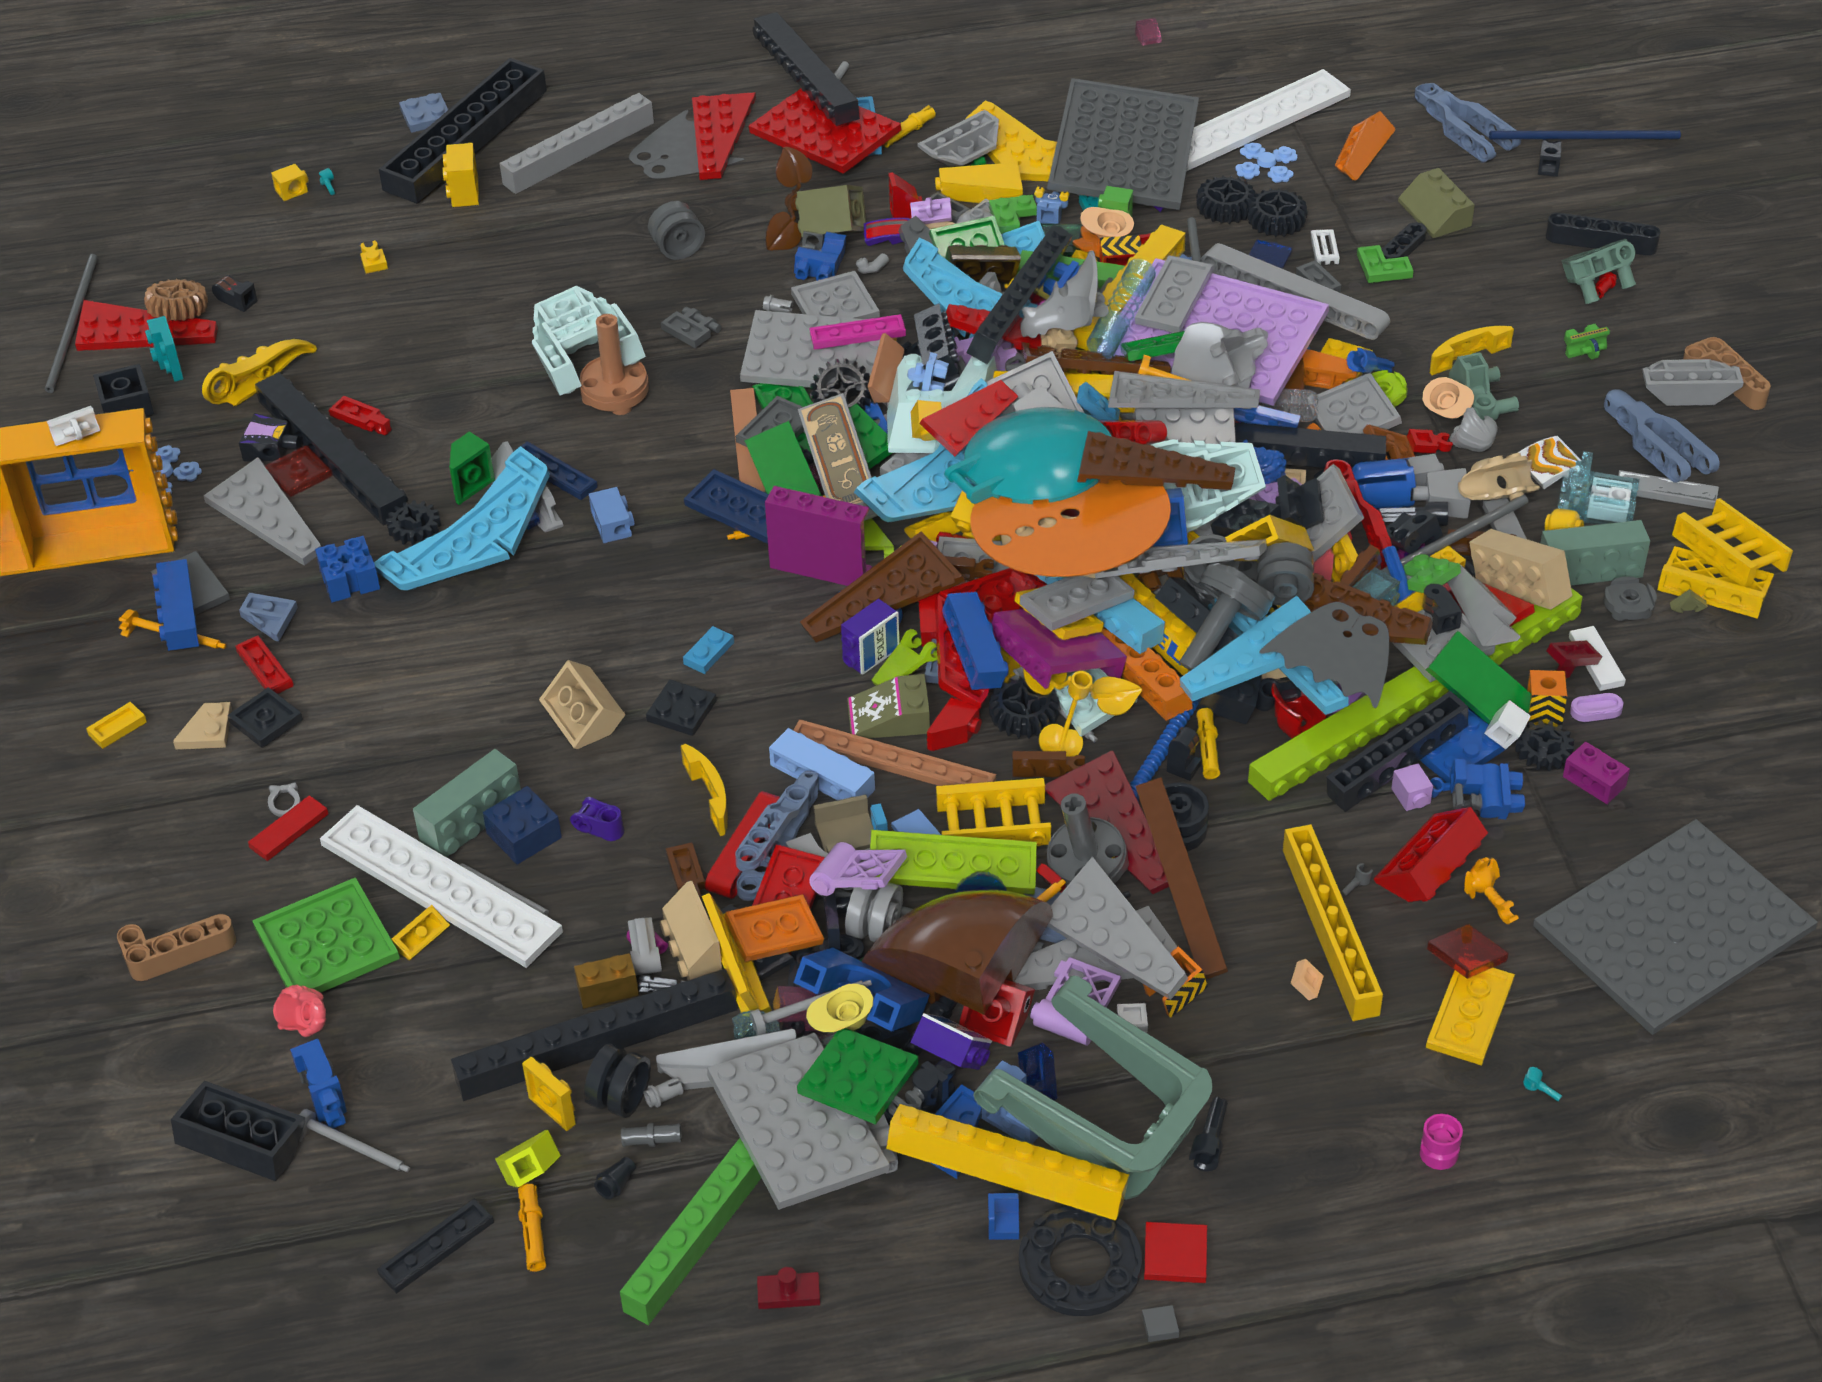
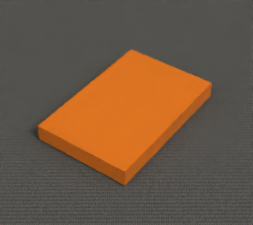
M804 895L727 911L725 913L726 923L745 962L821 945L824 941V937Z

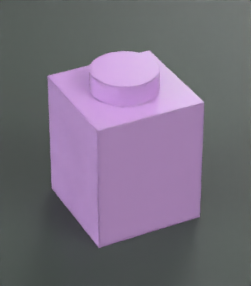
M1419 764L1394 771L1391 789L1406 811L1422 808L1431 803L1433 785Z

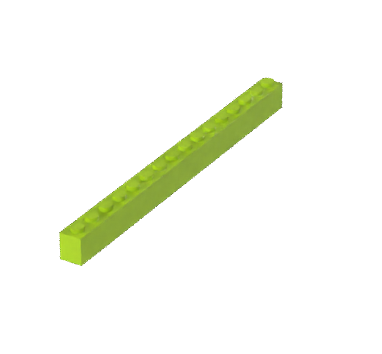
M1571 588L1572 597L1551 610L1534 604L1535 613L1511 626L1521 636L1519 640L1495 645L1494 653L1488 657L1497 665H1500L1506 658L1520 653L1523 648L1531 643L1538 642L1551 631L1558 630L1566 622L1575 620L1581 612L1583 597ZM1414 666L1384 684L1377 708L1372 706L1369 696L1365 695L1249 765L1248 782L1268 801L1281 796L1298 783L1305 782L1318 771L1325 770L1338 759L1345 758L1358 747L1365 746L1378 735L1385 734L1398 723L1405 722L1408 717L1418 711H1422L1428 705L1448 693L1449 690L1438 680L1430 682Z

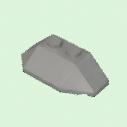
M983 110L918 143V148L947 166H963L996 149L999 119L988 111Z
M1711 359L1660 360L1649 367L1643 368L1642 371L1646 388L1666 406L1715 405L1743 387L1744 383L1739 367L1729 366Z

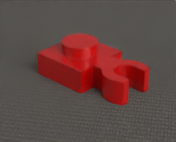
M1409 429L1407 434L1413 452L1436 453L1437 449L1442 452H1449L1453 445L1452 442H1447L1449 438L1448 433L1434 435L1432 430Z

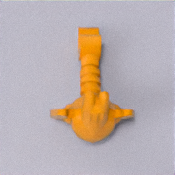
M1487 857L1479 859L1470 872H1466L1464 891L1472 899L1475 898L1476 892L1485 893V896L1497 908L1498 914L1504 923L1510 924L1519 919L1518 915H1513L1509 909L1514 906V903L1509 900L1505 902L1493 888L1495 880L1500 877L1497 861L1494 858L1490 860Z

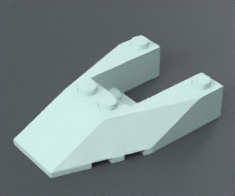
M578 286L554 295L534 306L535 327H533L534 340H532V344L560 396L571 393L581 386L575 368L567 354H572L579 348L598 341L596 319L602 314H612L617 317L622 363L624 366L635 364L640 359L646 357L636 331L617 304L610 305L606 299L602 297L595 298L593 293Z
M917 354L904 356L897 367L887 410L889 453H934L940 445L937 440L924 441L920 438H912L910 412L917 400L941 402L943 409L967 397L973 385L981 378L986 383L993 379L994 371H997L995 356L991 358L988 364L972 356L952 391H942L940 389L921 391L923 382H920L919 387H914L912 385L913 381L907 377V373L910 368H915L917 363H922V359Z
M1172 439L1151 444L1155 448L1176 451L1183 455L1201 457L1207 461L1225 463L1235 467L1234 482L1231 490L1202 489L1197 484H1186V488L1176 487V483L1164 482L1163 486L1165 489L1181 488L1187 533L1266 489L1252 443L1220 442V444H1206L1204 441L1195 440L1194 443H1185Z

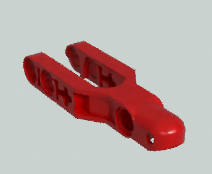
M1330 460L1326 463L1324 471L1332 464L1340 469L1364 516V519L1360 522L1363 524L1369 544L1379 549L1382 561L1380 563V570L1387 567L1382 550L1392 546L1380 511L1363 499L1351 466L1343 460ZM1349 531L1347 534L1352 542L1353 538ZM1390 576V577L1384 579L1383 581L1390 580V579H1392V578H1391V576Z

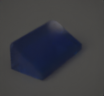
M1044 1043L1018 1052L1019 1068L1026 1074V1084L1048 1098L1056 1100L1057 1086L1053 1052Z

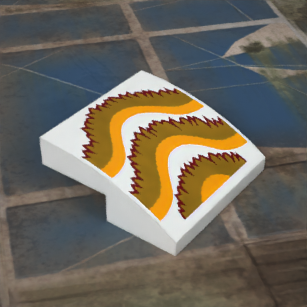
M1558 436L1543 439L1518 452L1521 453V456H1527L1528 460L1532 459L1531 476L1543 489L1562 477L1567 481L1586 468V465Z

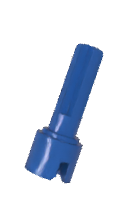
M1357 348L1358 351H1350L1347 356L1349 369L1367 374L1373 370H1388V373L1393 372L1392 368L1395 366L1394 362L1376 357L1374 352L1362 348Z
M1389 546L1383 549L1382 553L1396 590V594L1393 597L1396 605L1415 591L1408 590V579L1395 546Z

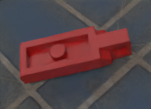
M343 396L329 409L331 417L371 432L375 430L378 434L387 435L392 430L390 419L385 418L381 414L380 409L352 398Z

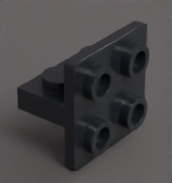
M1286 475L1277 479L1279 496L1275 500L1276 504L1280 505L1281 519L1305 527L1306 530L1324 521L1320 481L1314 478L1302 485L1294 482Z

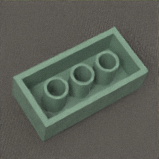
M1636 520L1542 531L1540 544L1565 551L1570 585L1613 581L1619 577H1643L1650 539L1642 521Z
M493 749L414 807L413 813L419 841L441 855L448 857L470 839L475 838L485 829L483 812L521 790L517 765L498 750Z

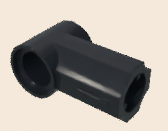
M1289 678L1281 680L1263 679L1260 682L1256 708L1261 711H1269L1274 707L1275 698L1272 694V685L1274 683L1285 703L1301 697V690Z

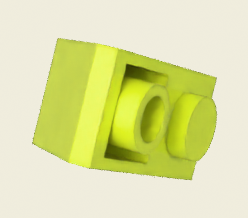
M544 1130L495 1158L507 1184L518 1188L543 1174L561 1155L549 1131Z

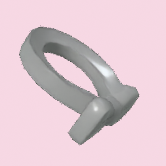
M296 783L281 786L270 785L269 791L271 794L268 797L267 803L274 815L281 817L301 802ZM289 792L295 799L293 806L288 810L276 809L274 801L278 795Z

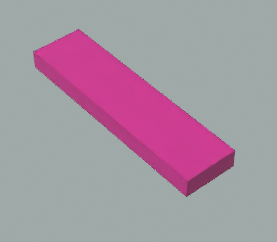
M901 314L809 328L814 350L876 341L881 339L882 333H886L891 338L906 336V329Z

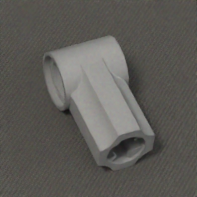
M652 917L628 921L632 946L630 954L636 976L662 972L659 948L656 947Z

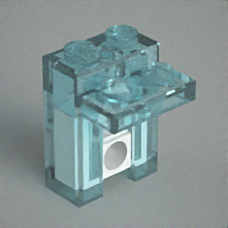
M1583 451L1582 461L1576 460L1575 469L1570 468L1568 478L1563 477L1561 492H1565V494L1560 493L1558 508L1577 511L1580 520H1583L1584 523L1601 525L1633 521L1640 479L1590 471L1593 453Z

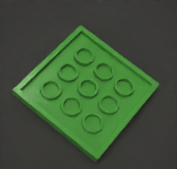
M356 877L252 920L253 926L286 988L297 984L315 989L321 993L400 959L398 950Z

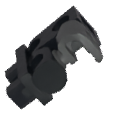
M945 1059L940 1060L936 1065H932L929 1061L923 1063L921 1069L913 1075V1091L909 1090L905 1093L906 1102L896 1095L889 1108L886 1109L885 1118L888 1125L890 1126V1122L897 1110L894 1103L897 1106L902 1104L935 1114L955 1092V1086L950 1081L955 1075V1067Z

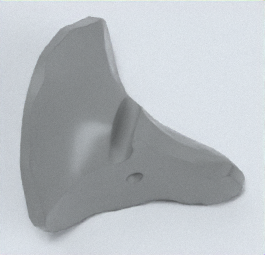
M1093 250L1089 251L1077 274L1066 281L1064 287L1058 288L1056 281L1051 295L1044 303L1036 308L1024 307L1022 309L1024 317L1020 323V330L1023 337L1035 338L1038 334L1045 335L1051 328L1074 330L1089 326L1093 317H1104L1108 314V306L1104 304L1105 297L1102 293L1097 292L1098 269Z
M1192 323L1185 329L1182 339L1175 350L1172 374L1197 382L1249 388L1252 376L1256 370L1255 360L1268 346V332L1262 330V328L1241 332L1240 330L1228 329L1214 323Z

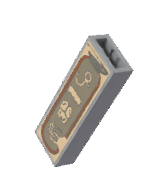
M842 393L798 409L826 498L869 507L854 493L861 483L872 478L844 394ZM869 507L864 521L878 515Z

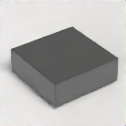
M1173 1305L1142 1310L1148 1342L1179 1338V1328Z

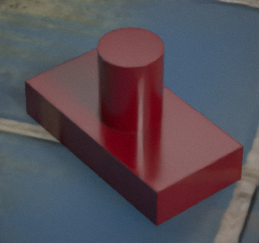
M1587 640L1550 643L1546 650L1559 664L1556 671H1565V678H1570L1576 666L1598 665L1603 657Z
M783 1267L779 1270L778 1275L757 1276L759 1309L820 1305L818 1272L796 1274L792 1267Z

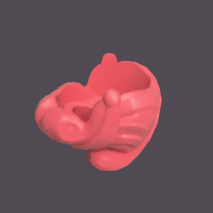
M297 984L283 989L273 1008L274 1017L278 1022V1029L298 1030L303 1037H309L322 1030L326 1022V1008L323 1002V995L315 989Z

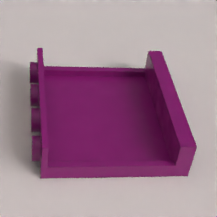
M774 486L765 501L770 568L841 585H850L872 568V566L866 565L864 519L869 511V507Z
M1024 609L994 612L992 627L996 641L1045 689L1049 687L1052 674L1100 668L1109 677L1121 679L1127 656L1101 632L1062 640Z

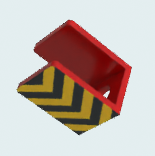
M1140 236L1100 238L1099 262L1126 266L1129 259L1117 260V258L1134 257L1141 246Z

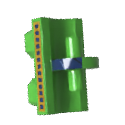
M1596 324L1588 325L1582 333H1578L1575 329L1567 330L1564 337L1567 345L1566 356L1572 358L1587 354L1590 359H1597L1599 351L1607 349V336L1610 330L1607 327L1599 328Z

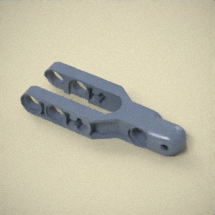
M1425 83L1415 88V99L1426 107L1427 112L1432 117L1442 123L1444 135L1481 162H1487L1496 157L1494 147L1483 135L1473 131L1464 121L1488 138L1489 131H1496L1494 125L1497 131H1517L1479 103L1460 100L1450 92L1444 91L1435 83ZM1509 139L1493 140L1505 150H1512L1521 144V139H1512V143Z
M1613 389L1606 394L1604 408L1617 420L1622 428L1632 435L1633 448L1672 482L1684 481L1691 475V467L1687 460L1693 468L1696 467L1703 474L1714 473L1719 469L1720 463L1716 453L1676 419L1655 413L1644 402L1635 401L1622 390ZM1690 444H1691L1692 447H1693V452H1694L1693 455H1692V453H1691V451H1690ZM1662 452L1665 456V462L1662 460L1661 457ZM1705 458L1708 459L1709 468L1706 465ZM1677 465L1680 468L1681 476L1677 472Z
M804 771L794 784L785 789L776 803L767 805L737 848L735 853L736 867L743 871L737 880V895L739 898L745 901H753L765 874V872H757L755 868L768 866L770 861L769 852L773 853L776 844L786 847V841L796 838L799 828L809 815L810 808L818 797V773ZM759 837L765 838L763 843H756L753 840ZM743 856H753L750 861H743L741 859ZM747 884L756 886L753 890H745L742 887Z

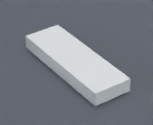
M1591 626L1570 631L1569 639L1571 641L1587 640L1603 656L1598 665L1586 666L1598 689L1603 691L1624 686L1626 679L1595 627Z

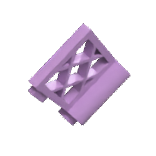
M837 843L809 879L810 885L816 893L824 896L831 895L836 888L862 887V889H878V887H885L907 858L906 851L855 850L848 843Z
M1069 957L1066 962L1061 960L1054 972V976L1057 977L1046 999L1034 1004L1030 1018L1033 1019L1034 1026L1088 1046L1092 1040L1055 1010L1051 1000L1063 986L1064 981H1067L1069 978L1068 974L1073 968L1083 972L1085 977L1082 979L1091 984L1092 993L1088 997L1093 1000L1095 999L1096 1002L1107 1008L1121 982V976ZM1105 980L1111 984L1109 988L1097 991L1093 982Z

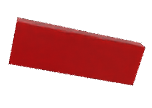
M259 635L235 646L239 656L264 689L269 687L278 694L294 686L290 676Z
M309 795L248 841L249 848L268 861L326 817L328 809Z

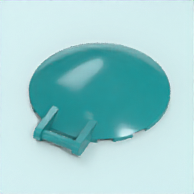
M1035 407L1018 410L1000 416L978 430L966 447L964 460L948 467L944 475L950 482H954L966 493L967 499L973 504H977L990 497L998 499L1000 496L1012 498L1013 503L1033 504V500L1048 499L1049 503L1081 494L1099 482L1098 479L1088 478L1086 482H1077L1088 431L1101 432L1107 436H1111V434L1097 419L1076 410L1059 407ZM965 477H967L975 486L973 487V486L965 479Z

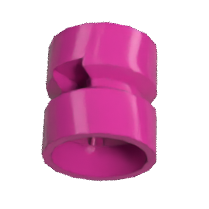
M1435 1114L1424 1123L1420 1157L1427 1166L1433 1169L1444 1170L1451 1168L1457 1162L1463 1128L1456 1118L1448 1114Z

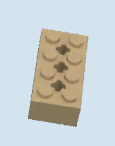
M1493 529L1486 531L1469 542L1475 578L1482 583L1550 610L1572 597L1564 550Z

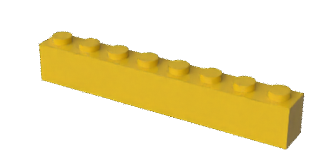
M1160 225L1155 232L1151 233L1146 243L1139 247L1134 257H1130L1127 265L1118 271L1115 279L1109 282L1102 294L1105 297L1104 304L1109 309L1108 314L1104 317H1093L1091 325L1072 330L1077 338L1078 344L1076 347L1097 352L1098 347L1154 260L1157 258L1166 261L1169 255L1180 257L1185 251V232Z
M1312 825L1285 829L1283 853L1352 1021L1380 1016L1383 993Z
M899 1104L890 1122L886 1147L888 1150L1112 1220H1117L1123 1205L1129 1174L1115 1169L1103 1167L1086 1160L1077 1159L1057 1151H1051L1028 1142H1022Z

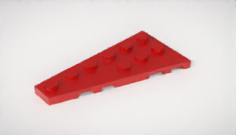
M755 92L692 97L700 180L722 178L728 164L729 155L733 153L734 144L737 143L745 126V119L751 112V105L755 103Z
M84 300L75 341L77 351L154 347L153 343L148 344L145 330H149L147 320L157 317H152L151 314L147 313V310ZM188 318L185 321H167L175 345L216 343L218 330L216 321L198 318Z

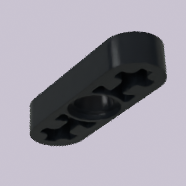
M1418 222L1408 224L1382 248L1385 259L1408 257L1425 241L1426 226Z

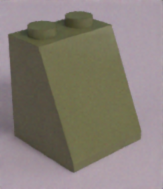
M843 185L797 192L795 204L799 211L798 229L802 237L803 231L824 234V236L826 232L836 234L864 232L866 214L863 187Z

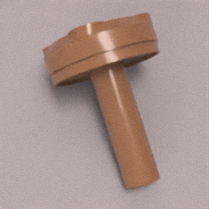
M602 314L596 319L600 357L590 361L583 368L580 375L582 401L584 404L599 410L613 412L616 415H625L647 395L649 390L648 375L640 361L632 365H623L617 317L612 314Z

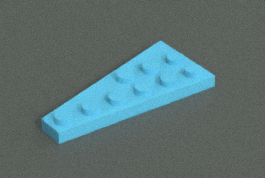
M1295 596L1180 678V687L1191 701H1195L1283 667L1285 662L1284 656L1281 653L1268 652L1260 654L1259 651L1278 634L1311 613V611L1298 596Z

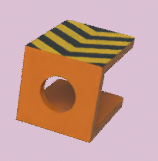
M1530 670L1527 690L1531 693L1528 713L1531 717L1528 722L1538 725V721L1542 720L1546 725H1548L1549 721H1553L1554 727L1562 725L1567 700L1565 671Z
M1179 946L1170 954L1189 976L1171 1000L1165 996L1162 998L1169 1017L1174 1016L1208 988L1203 969ZM1143 984L1145 992L1149 997L1156 992Z

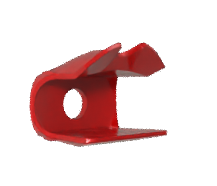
M1275 683L1272 685V694L1275 698V717L1278 726L1290 738L1293 739L1325 720L1326 715L1302 691L1301 697L1285 703ZM1302 719L1306 722V725L1301 727Z

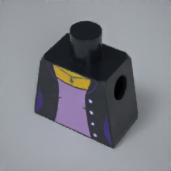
M257 413L253 414L239 441L243 461H253L257 457L261 461H281L287 449L299 450L301 446V437L291 435L287 421Z

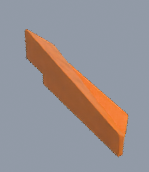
M1381 111L1353 126L1334 166L1352 180H1357L1394 133L1395 127Z
M1309 349L1302 356L1304 362V383L1307 386L1332 389L1341 385L1349 378L1355 379L1358 372L1349 369L1347 359Z

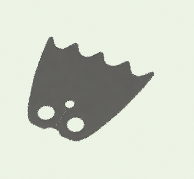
M688 110L683 111L659 127L630 153V161L642 166L644 173L648 177L661 179L699 172L694 121L686 119ZM647 152L651 157L648 160H639L637 155ZM668 155V158L662 159L661 156ZM729 156L727 165L742 161L744 158ZM662 165L666 170L663 173H654L652 168Z
M1333 602L1316 609L1290 625L1267 643L1259 653H1281L1284 656L1286 669L1306 666L1313 672V678L1316 683L1327 679L1336 680L1341 685L1345 697L1358 692L1365 693L1369 696L1372 706L1377 708L1388 666L1389 632L1386 624L1372 616H1362L1349 605ZM1343 610L1347 612L1348 620L1344 622L1335 620L1332 616L1333 611ZM1364 624H1373L1378 628L1379 632L1374 636L1367 635L1362 631V626ZM1350 631L1352 637H1345L1343 632Z

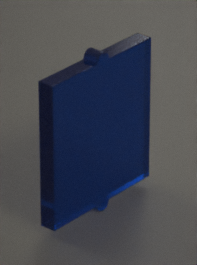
M1256 240L1249 255L1283 269L1292 252V247L1279 245L1276 242L1270 243Z

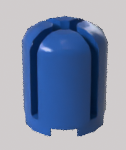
M1409 458L1355 464L1352 472L1363 499L1377 510L1380 508L1412 507L1415 501H1410L1412 488H1416L1413 466L1408 467L1407 465Z

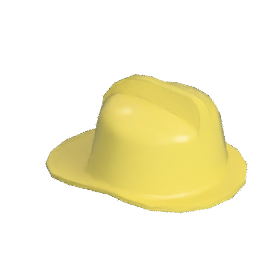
M847 984L812 1002L807 1009L806 1018L814 1029L821 1032H836L844 1028L855 1031L864 1025L867 1015L873 1007V996L870 990L863 985Z

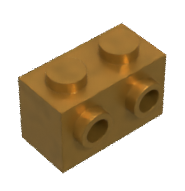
M630 953L574 966L583 1009L639 996L636 974Z

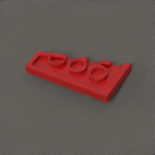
M949 304L946 310L951 327L974 335L990 313L985 309L979 310ZM1021 317L1004 340L1013 343V348L1021 350L1022 342L1030 343V348L1034 349L1042 346L1040 334L1035 338L1022 336L1020 330Z
M999 380L923 418L919 424L956 457L967 447L974 434L984 425L998 418L1016 401L1018 395L1002 380Z

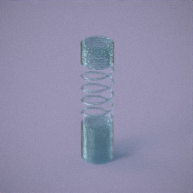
M1133 259L1129 262L1121 280L1117 284V288L1113 292V296L1108 301V314L1098 319L1087 340L1089 351L1103 353V356L1106 358L1114 356L1130 326V320L1134 318V312H1137L1139 309L1138 304L1142 303L1143 296L1147 294L1156 277V270L1151 263L1143 259ZM1133 273L1139 274V275L1142 276L1145 280L1139 279V278L1136 277ZM1125 288L1131 295L1141 297L1140 302L1137 303L1131 296L1120 294L1119 289ZM1120 296L1125 302L1136 305L1137 308L1133 311L1128 305L1116 302L1115 297ZM1122 296L1131 298L1135 303L1127 301ZM1116 304L1122 311L1132 313V317L1128 319L1123 313L1111 310L1110 305ZM1118 304L1126 306L1131 311L1122 309Z

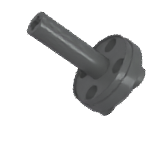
M1216 562L1207 565L1198 584L1216 598L1217 601L1179 663L1190 671L1211 656L1237 612L1251 619L1261 621L1269 612L1276 597L1234 567Z
M1080 794L1065 796L1061 801L1065 824L1053 834L1048 844L1047 862L1049 868L1065 880V887H1067L1091 857H1093L1115 884L1129 866L1128 852L1122 835L1110 822L1090 817L1083 796Z

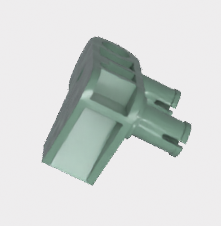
M1627 239L1561 260L1568 282L1580 285L1585 304L1600 299L1593 280H1595V277L1609 271L1617 270L1622 289L1636 285L1630 267L1631 262L1635 258V248Z
M1480 352L1457 357L1449 372V378L1466 385L1473 391L1474 403L1472 407L1482 420H1484V416H1490L1493 420H1497L1499 414L1517 412L1519 410V402L1516 396L1496 400L1490 392V382L1500 381L1501 375L1497 366L1489 368Z

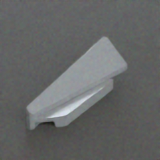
M508 441L503 442L491 458L495 480L506 467L505 461L513 453ZM546 485L531 518L544 532H549L563 527V522L554 509L556 503Z
M1460 565L1461 573L1447 583L1482 646L1488 647L1518 641L1521 636L1509 626L1517 617L1481 581L1474 578Z
M788 1029L659 1054L656 1056L658 1072L661 1074L664 1072L671 1078L677 1077L684 1090L713 1087L707 1076L708 1067L796 1039L795 1029Z

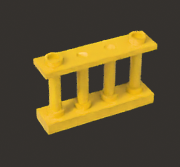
M1720 498L1716 499L1712 515L1698 521L1685 512L1678 514L1672 536L1744 587L1752 586L1756 570L1766 565L1773 564L1782 572L1787 571L1793 553L1792 549ZM1717 524L1724 531L1714 534L1707 527ZM1735 537L1742 544L1732 547L1725 541ZM1753 550L1761 557L1751 561L1743 554Z
M1044 778L936 786L937 812H947L949 831H942V835L1037 842V846L1049 844L1051 839V823H1041L1038 804H1045ZM1027 805L1030 824L1014 825L1011 806ZM1000 807L1003 826L987 827L984 808ZM973 809L976 828L960 830L957 811Z

